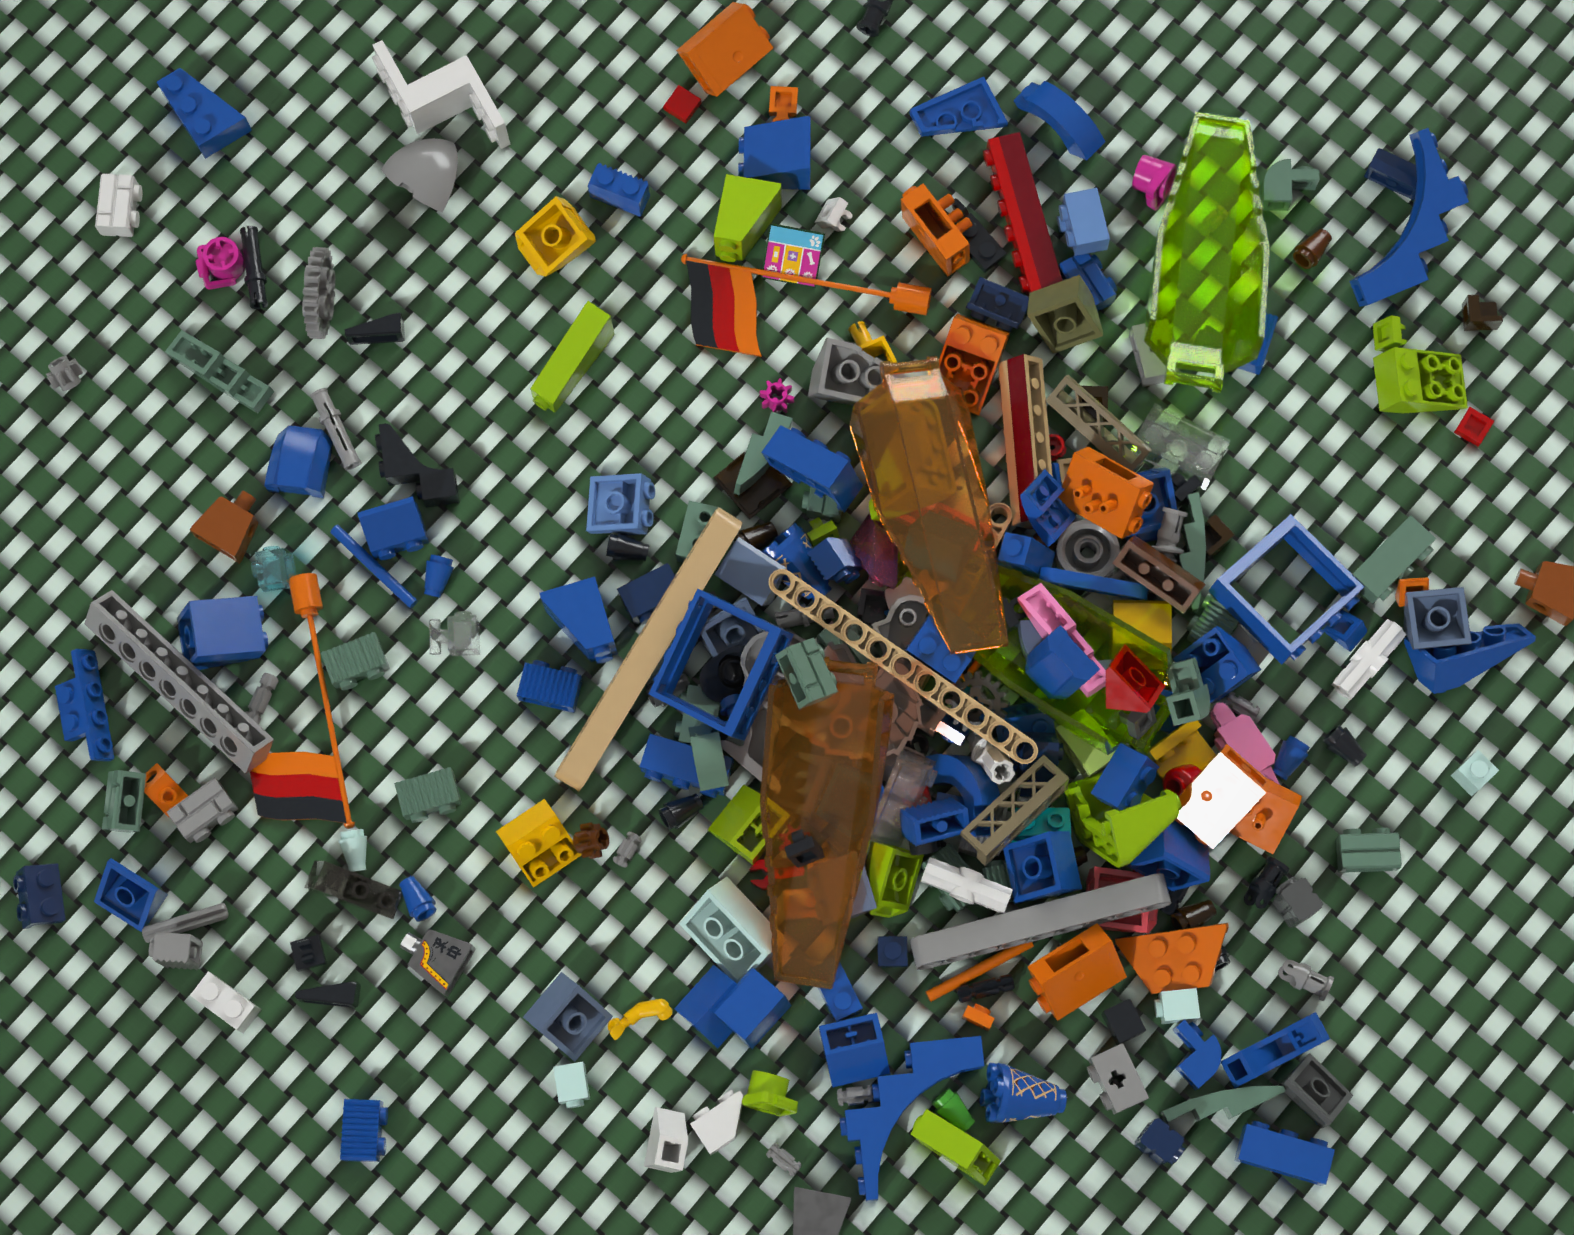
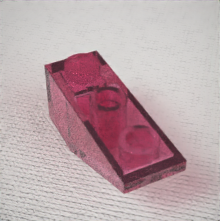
M868 514L850 540L856 551L854 554L861 560V566L868 572V579L879 587L886 585L894 590L897 586L898 536L891 525L872 520L871 515Z

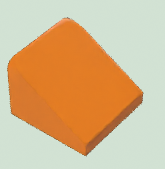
M1429 578L1399 579L1395 594L1398 606H1405L1406 592L1429 590Z

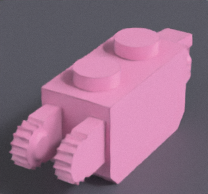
M1216 703L1210 710L1209 717H1211L1213 724L1217 728L1214 734L1216 738L1214 743L1219 752L1228 744L1264 777L1279 784L1271 767L1274 764L1276 754L1251 717L1243 714L1236 717L1226 703Z

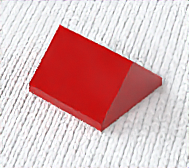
M1126 644L1119 649L1106 669V709L1147 713L1155 704L1165 685Z

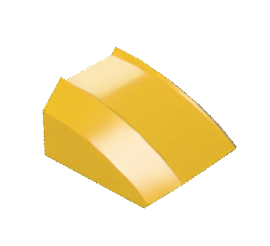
M557 196L515 232L518 249L536 274L545 277L571 262L596 242L595 235L582 220L576 209L568 201Z

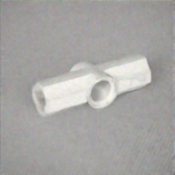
M1387 619L1371 639L1362 644L1351 657V662L1331 684L1340 695L1351 700L1370 677H1374L1388 660L1389 654L1396 649L1407 635L1402 627Z
M971 731L967 738L969 749L972 752L971 759L982 766L993 782L999 785L1003 782H1010L1015 775L1010 756Z
M931 857L921 879V882L946 891L951 897L968 904L976 903L1002 914L1005 912L1013 891L1011 888L985 879L984 875L966 867L957 868Z

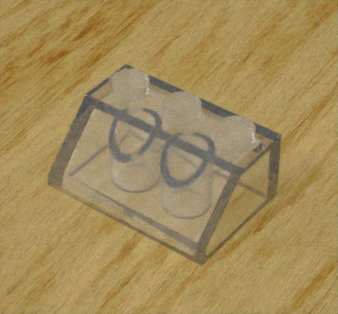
M1156 403L1137 434V437L1152 449L1144 460L1160 468L1166 467L1170 469L1172 474L1179 472L1186 481L1195 475L1202 482L1200 488L1204 490L1207 489L1231 440ZM1132 444L1131 451L1136 456H1139L1142 451Z
M905 748L896 759L865 839L896 846L903 844L905 837L902 836L900 810H905L907 807L910 809L912 806L916 808L917 805L926 804L927 798L923 794L927 786L932 788L938 771L933 770L936 761Z

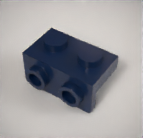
M979 277L966 308L972 310L970 316L982 321H986L987 317L997 320V327L1011 332L1013 327L1020 329L1028 310L1029 297Z
M58 863L23 866L18 870L13 878V887L19 896L17 918L19 921H22L23 929H29L33 925L63 923L66 919Z

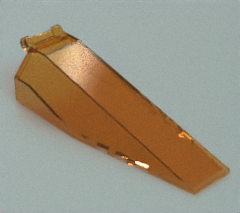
M928 356L926 360L900 363L880 362V375L883 382L854 404L849 424L877 515L891 542L896 544L903 565H907L912 575V582L922 593L925 599L924 604L929 614L934 618V623L950 653L958 654L1008 647L1009 642L989 499L971 415L963 391L941 374L937 356ZM921 371H928L929 374L894 379L893 376L896 374L913 373Z
M825 656L824 661L829 672L864 676V684L837 681L836 688L838 692L824 701L800 710L786 679L769 684L760 810L763 838H765L766 847L764 859L765 868L767 867L769 885L767 886V895L770 896L771 908L769 920L772 932L774 980L832 989L876 820L892 725L894 694L875 686L878 674L877 663L867 662V664L835 661ZM803 829L804 835L812 836L820 844L825 857L797 868L787 858L785 847L793 844L791 833Z

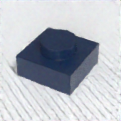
M878 936V967H907V936Z

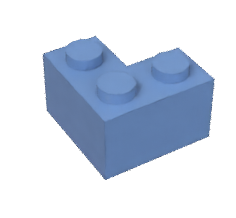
M1092 188L1064 194L1063 203L1059 205L1060 216H1057V225L1059 232H1064L1067 246L1073 247L1075 256L1107 250L1110 237L1098 189Z

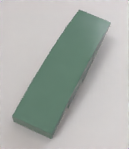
M182 330L165 351L167 355L257 414L274 393L270 386L251 376L245 369L226 359L217 350Z
M1197 492L1187 495L1186 503L1191 523L1183 524L1182 527L1187 553L1179 554L1178 560L1180 562L1178 565L1204 583L1206 559L1205 523L1200 495ZM1202 591L1189 608L1191 614H1195L1198 611Z
M1250 1086L1223 1090L1190 1099L1159 1114L1163 1121L1168 1123L1192 1111L1196 1121H1199L1224 1109L1228 1119H1231L1286 1090L1284 1086Z

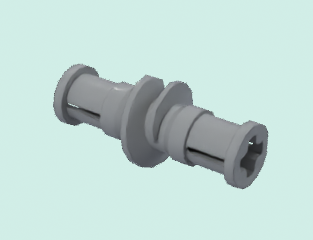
M1163 507L1164 516L1161 527L1158 529L1156 546L1151 547L1171 561L1179 563L1180 560L1175 558L1174 554H1183L1184 552L1183 549L1176 547L1180 540L1181 535L1179 534L1183 519L1187 517L1188 513Z

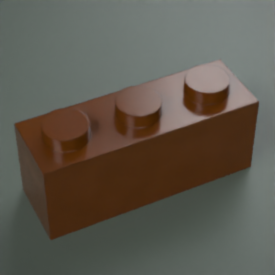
M1136 535L1127 541L1112 563L1183 614L1191 607L1206 585Z

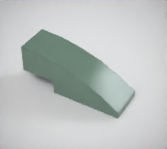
M771 412L764 435L760 436L752 433L735 484L734 494H742L769 469L770 465L761 452L780 425L789 430L791 429L793 418Z

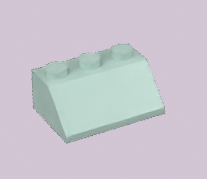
M725 877L709 888L679 923L722 971L736 983L752 967L758 971L787 941L728 877Z

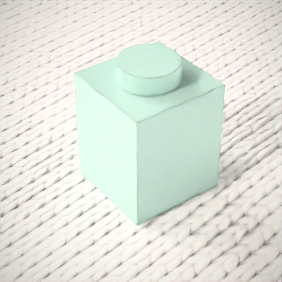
M1477 750L1450 776L1467 793L1473 796L1499 770Z
M1197 988L1160 992L1158 999L1154 1000V1010L1156 1018L1161 1017V1024L1180 1023L1184 1019L1187 1022L1200 1019Z
M584 1062L554 1066L558 1102L566 1104V1108L584 1106V1101L590 1100Z

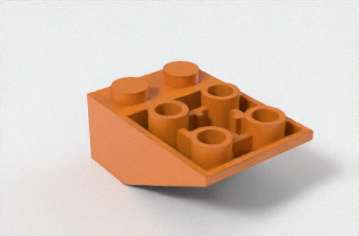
M957 314L953 318L927 394L952 392L954 407L980 415L1010 332Z

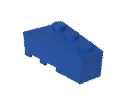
M181 68L157 81L162 94L205 159L252 131L245 116Z
M780 425L761 452L770 466L798 484L803 482L815 488L814 494L820 498H823L826 494L834 499L837 509L844 513L863 487L862 482L850 464L851 459L840 451L833 453L828 450L824 443L817 439H814L813 442L808 440L796 428L792 427L789 430Z

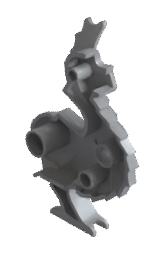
M924 570L916 579L904 577L898 587L885 590V600L889 613L886 619L871 624L873 630L902 650H905L925 621L926 614L934 608L935 605L931 601L948 589V583L936 582L928 570ZM767 631L753 636L744 647L740 661L745 676L744 684L769 633ZM794 634L789 646L801 643L805 639ZM830 641L824 649V661L829 672H832L836 677L838 692L824 701L799 710L779 666L743 746L739 747L730 741L721 740L722 749L773 793L777 794L779 784L771 774L769 763L770 737L776 729L788 727L797 734L807 738V742L826 749V754L847 756L850 757V760L872 758L874 763L893 753L899 756L907 741H912L917 726L922 725L920 706L923 705L919 694L883 668H880L872 676L864 677L846 643L834 645ZM878 642L883 657L887 652V646L884 642ZM906 658L899 659L895 665L896 672L900 675L907 674L911 670V662ZM877 706H888L891 709V717L886 721L877 719L875 716Z

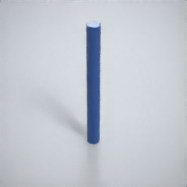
M339 525L331 529L330 533L410 609L417 604L418 600Z

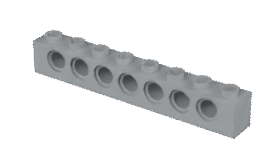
M113 590L91 602L84 624L245 774L266 760L274 739Z

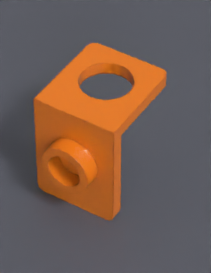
M156 763L145 773L144 793L169 817L167 811L188 797V795ZM156 774L150 782L146 783L152 775Z

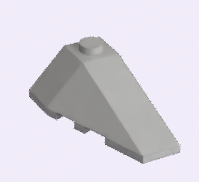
M826 338L812 369L808 396L869 408L894 388L922 397L928 393V389L903 373H898L888 367L877 357L874 358L867 354L856 344Z

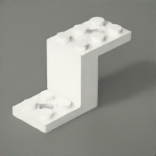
M381 40L373 44L376 55L372 59L377 67V73L382 82L386 83L394 104L399 106L407 127L413 126L417 135L472 107L479 120L482 119L486 134L492 143L496 141L500 149L511 145L505 122L467 55L407 85L384 42Z

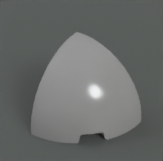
M433 138L415 141L395 152L386 161L381 170L396 186L403 187L413 193V198L443 213L456 178L457 149L454 142L444 139Z

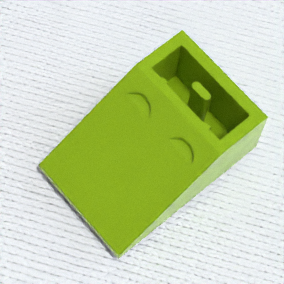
M1393 347L1373 358L1379 411L1403 414L1468 408L1461 354Z

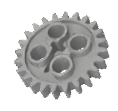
M313 247L304 272L305 287L303 289L302 313L305 317L304 323H306L305 330L307 331V336L311 339H325V336L328 335L330 320H332L334 312L333 299L335 298L336 280L335 271L333 270L334 264L332 263L331 251L329 248Z

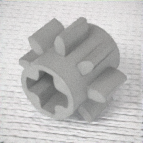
M62 356L48 365L50 372L46 373L54 389L60 386L62 391H67L81 382L79 375L83 374L75 358L69 361L67 356Z

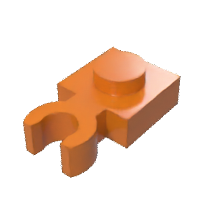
M771 86L769 116H776L772 122L796 117L798 87Z

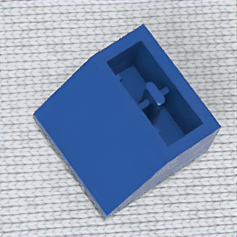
M1219 626L1211 629L1173 658L1174 662H1179L1196 657L1203 685H1208L1210 705L1219 702L1261 671V668L1246 646Z
M877 1013L819 1026L832 1088L890 1074Z

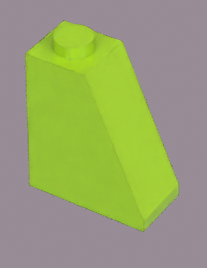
M928 1109L914 1122L911 1135L918 1142L985 1186L1001 1160L983 1143Z

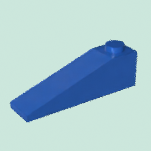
M1517 623L1485 626L1481 632L1470 631L1472 641L1470 645L1413 650L1408 637L1404 638V644L1418 681L1433 694L1460 687L1535 642L1536 636Z

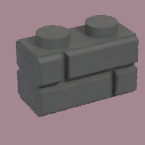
M1293 876L1276 889L1277 896L1272 903L1279 913L1284 914L1282 917L1289 928H1295L1309 919L1323 906L1318 895L1312 893L1313 888L1306 878H1301L1297 881Z

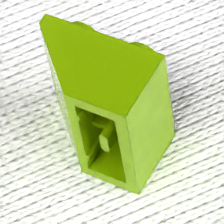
M743 785L711 824L708 831L751 865H754L777 837V833H780L789 822V814L764 795Z

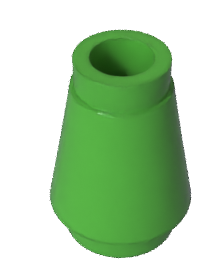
M947 1088L932 1102L937 1114L963 1132L968 1130L975 1122L957 1091L953 1092L950 1088Z

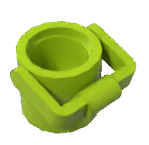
M756 1070L752 1071L747 1094L742 1099L743 1106L779 1117L796 1114L798 1102L786 1098L789 1079Z

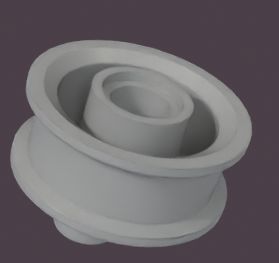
M1087 519L1076 521L1070 524L1058 539L1057 549H1055L1056 566L1062 570L1107 578L1114 572L1116 566L1112 563L1120 553L1118 539L1114 534ZM1085 547L1090 548L1094 551L1095 556L1089 559L1084 558L1080 554V550Z

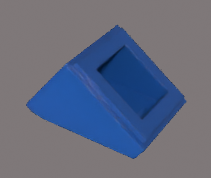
M1341 610L1340 613L1343 616L1331 628L1326 625L1323 631L1351 652L1365 636L1367 628L1363 620Z

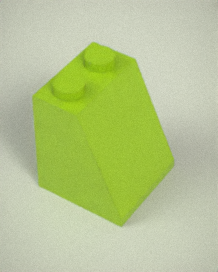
M726 174L714 232L716 257H720L721 260L726 262L743 261L781 210V183Z

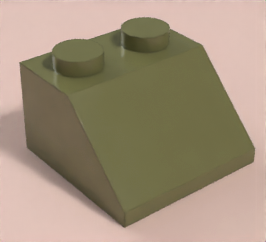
M1080 275L1029 293L1027 315L1053 354L1103 336V329L1093 295Z

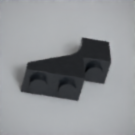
M379 424L380 434H375L377 450L382 451L383 461L378 462L381 478H386L389 486L418 482L416 483L418 500L423 499L426 508L460 503L457 477L453 468L434 469L423 465L417 460L390 424Z

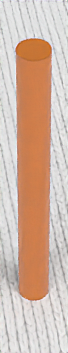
M1029 942L1006 948L929 989L925 993L930 1002L1031 949L1034 947V944Z

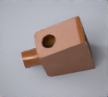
M243 490L234 503L221 496L189 530L196 538L240 564L258 526L255 516L249 513L256 499Z
M1543 561L1537 567L1535 573L1524 569L1518 571L1514 585L1529 590L1525 601L1527 606L1564 626H1567L1574 619V566Z

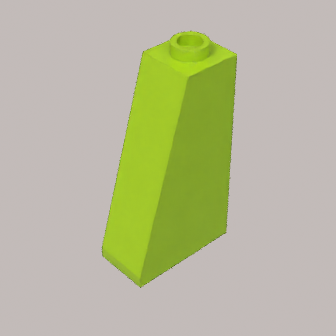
M587 301L530 388L534 398L533 402L545 411L549 408L556 413L615 335L612 319L609 314Z

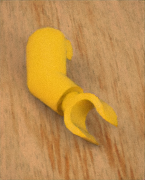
M665 999L639 1002L623 1014L624 1017L621 1020L619 1018L611 1019L608 1022V1030L612 1038L617 1040L625 1028L630 1025L633 1026L641 1018L657 1015L660 1020H666L671 1017L673 1011Z

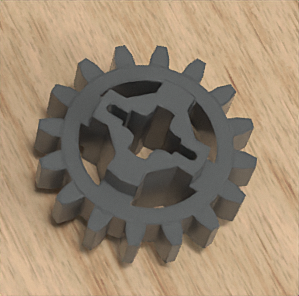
M978 670L974 677L970 671L964 674L965 681L959 677L955 683L958 689L962 691L966 686L972 684L970 694L967 695L973 699L977 696L978 701L983 702L984 707L990 711L995 710L994 713L1000 718L1004 719L1007 717L1008 713L1003 708L1008 707L1010 701L1004 700L1003 697L1009 692L1008 690H1000L999 686L1002 684V680L993 682V673L990 672L986 677H983L982 670ZM986 687L989 688L994 695H991L990 692L986 689ZM949 692L953 696L948 697L945 703L951 704V709L959 705L960 697L956 692ZM972 709L968 714V721L972 725H980L984 721L985 715L980 709ZM956 719L953 721L954 725L960 723ZM963 725L962 731L965 732L969 728Z

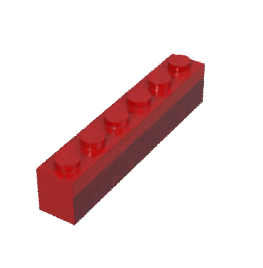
M1020 132L988 139L987 149L983 150V156L986 166H991L993 175H990L992 189L994 192L998 191L1000 200L997 201L999 214L1001 217L1005 216L1007 225L1004 226L1006 239L1008 242L1012 241L1015 250L1011 252L1015 268L1019 267L1022 276L1019 277V285L1022 293H1027L1029 297V293L1061 282L1062 277Z

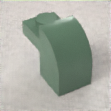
M1284 159L1272 165L1267 171L1260 189V210L1288 211L1292 202V190L1316 189L1320 180L1319 169H1311L1308 166L1291 169V159Z
M1196 657L1166 665V671L1173 692L1172 695L1166 697L1173 725L1176 726L1201 720L1208 716L1210 711L1209 689L1207 684L1203 685Z
M707 724L689 727L700 791L729 786L719 730Z

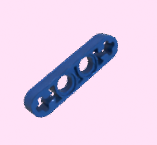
M1041 567L1040 583L1132 600L1148 601L1149 589L1139 583L1050 567Z

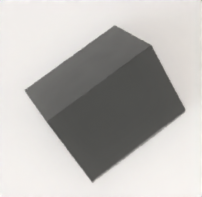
M1310 1053L1278 1085L1284 1086L1286 1090L1284 1093L1321 1129L1329 1126L1353 1097V1094Z

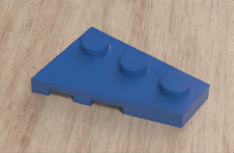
M981 77L913 107L909 112L921 137L1008 126V122L985 77Z

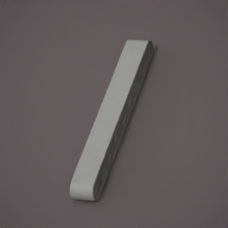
M1152 874L920 935L910 939L916 969H930L1091 927L1096 923L1102 924L1160 909L1170 905L1171 900L1164 874Z

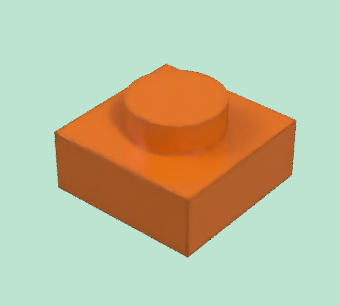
M975 1004L974 1007L968 1005L962 1016L963 1020L986 1031H989L995 1018L990 1016L991 1011L978 1004Z

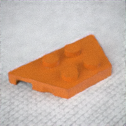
M1228 923L1121 937L1115 939V942L1151 994L1162 991L1209 987L1212 985L1215 967L1219 961L1222 951L1221 947L1229 925Z

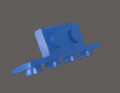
M74 649L71 651L75 678L55 686L64 741L73 742L86 736L91 760L112 761L114 760L113 744L96 653L94 650Z

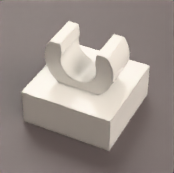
M841 197L828 199L814 223L822 229L832 227L838 232L845 231L846 227L841 225L840 218L841 216L846 220L852 218L851 212L845 210L848 202Z

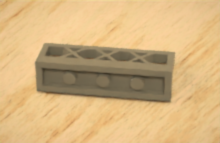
M1069 375L1062 379L1045 400L1103 454L1133 472H1137L1144 464L1143 460L1152 451L1151 448ZM1067 385L1075 391L1076 401L1063 390ZM1082 406H1092L1096 410L1097 420ZM1103 425H1113L1117 429L1118 439ZM1124 444H1134L1142 451L1141 454L1137 457Z
M1043 755L967 825L960 835L977 850V859L986 866L1068 789L1069 777ZM1043 766L1054 775L1049 782H1035V773ZM1032 777V782H1026ZM1019 788H1032V798L1027 802L1015 801V792ZM998 807L1011 808V817L1007 821H994V811ZM977 827H990V837L982 844L971 834Z

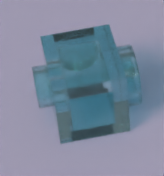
M267 546L263 548V551L255 552L256 561L252 562V573L254 579L258 578V585L262 591L289 589V578L296 575L293 553H286L284 548L280 549L279 546Z

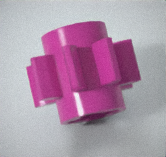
M781 378L775 383L766 381L767 390H760V397L766 399L762 402V408L769 407L772 412L776 413L783 410V412L787 413V403H794V397L788 395L792 391V385L785 387L782 384ZM773 394H776L777 396H781V395H782V399H781V400H778V398H776V397L772 398V395H773Z

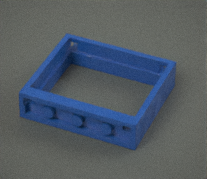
M1290 514L1214 582L1208 592L1282 665L1290 657L1295 661L1306 650L1303 645L1307 641H1310L1312 644L1324 634L1322 628L1326 624L1331 628L1343 616L1340 613L1341 610L1344 608L1348 611L1360 601L1357 595L1365 586ZM1282 540H1285L1342 596L1291 644L1232 587L1239 578Z
M697 588L692 601L689 600L688 610L683 621L676 628V636L671 647L664 654V662L658 674L653 678L654 683L649 695L730 737L745 741L780 666L775 655L790 645L794 634ZM713 605L769 632L727 722L673 695L674 689Z

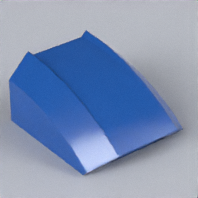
M287 426L281 431L275 440L266 473L264 486L268 492H287L324 498L333 448L331 438L322 429Z
M1166 467L1136 472L1154 483L1151 491L1152 500L1144 509L1141 517L1143 524L1139 531L1125 537V540L1128 541L1134 535L1144 542L1157 540L1158 529L1161 527L1164 516L1163 507L1178 510L1170 469Z
M1061 625L1026 656L1025 673L1049 699H1067L1100 670L1095 662L1091 661L1071 639Z

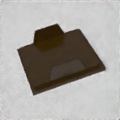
M743 452L713 478L750 520L793 484L783 473L770 466L765 474L750 488L740 495L734 494L735 484L746 452Z

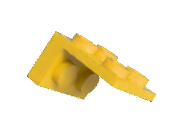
M1198 720L1181 724L1143 754L1159 766L1156 772L1162 780L1167 771L1183 764L1195 765L1202 771L1216 756L1197 729L1202 726Z

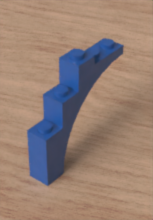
M1429 128L1409 135L1415 154L1417 183L1411 214L1399 240L1387 255L1370 270L1350 280L1359 307L1370 305L1429 280L1427 277V264L1423 258H1420L1419 253L1449 241L1447 225L1443 219H1440L1439 214L1469 202L1467 198L1468 189L1464 181L1460 180L1459 176L1448 179L1447 165L1442 158L1440 159L1436 149L1438 147L1437 139L1429 131Z
M981 1036L910 1043L909 1050L904 1051L906 1069L912 1068V1073L878 1076L877 1084H872L873 1101L879 1102L880 1107L845 1110V1117L839 1118L841 1136L847 1135L848 1142L860 1141V1146L854 1147L856 1165L862 1164L863 1177H858L859 1195H865L866 1201L878 1200V1173L882 1152L892 1128L904 1110L920 1094L936 1083L962 1072L982 1069L985 1065Z

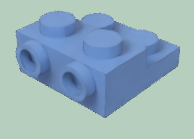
M642 473L591 476L586 531L590 534L618 532L624 535L647 534L648 527H651L653 524V513L649 509L650 499L655 497V486L651 479Z

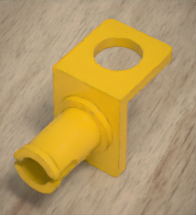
M863 321L857 322L859 329H857L855 323L849 327L848 331L857 346L861 347L864 352L872 357L884 354L890 368L898 372L897 360L884 335L872 340Z

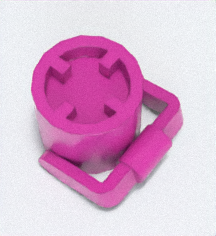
M1148 155L1141 157L1134 173L1132 188L1146 193V204L1151 209L1157 211L1171 193L1177 170L1176 164Z
M216 237L206 245H201L197 248L198 259L195 262L199 277L203 278L205 288L211 290L233 286L237 283L236 279L244 272L245 261L234 241L226 237ZM210 272L218 281L210 282Z

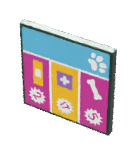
M770 223L762 270L817 279L825 233ZM761 275V278L816 288L814 284Z

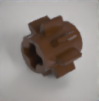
M600 823L580 824L581 831L575 832L573 836L575 850L582 854V858L589 857L594 859L602 857L601 850L607 849L609 846L608 832L601 828Z

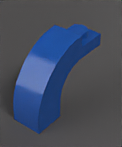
M1044 81L1041 85L1031 82L1013 100L1018 109L1038 116L1048 123L1060 136L1067 150L1072 155L1088 160L1105 143L1102 134L1088 114L1071 97L1049 82Z
M952 754L925 756L928 785L955 786L962 795L965 807L968 808L969 824L1000 796L997 783L993 782L982 766L974 762L970 756ZM977 827L971 834L974 837H990V827Z
M1315 1012L1222 1060L1221 1064L1233 1087L1237 1088L1324 1043L1330 1037Z

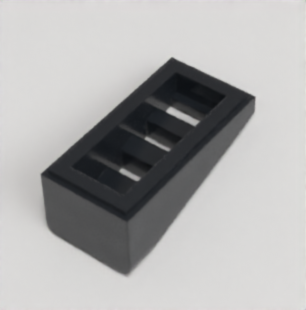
M401 312L387 315L345 329V336L350 345L405 341L404 319Z
M352 981L303 989L295 992V998L304 1003L356 1008L359 1003L361 984Z

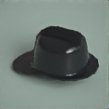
M736 645L728 648L710 659L703 666L700 672L699 683L702 692L708 699L720 703L722 699L729 695L741 693L745 676L740 661L745 646Z

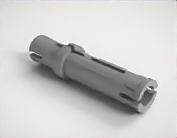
M327 388L316 390L310 395L311 399H313L320 414L319 421L322 425H325L344 465V469L351 470L361 464V460L358 458L342 424L339 409H335Z

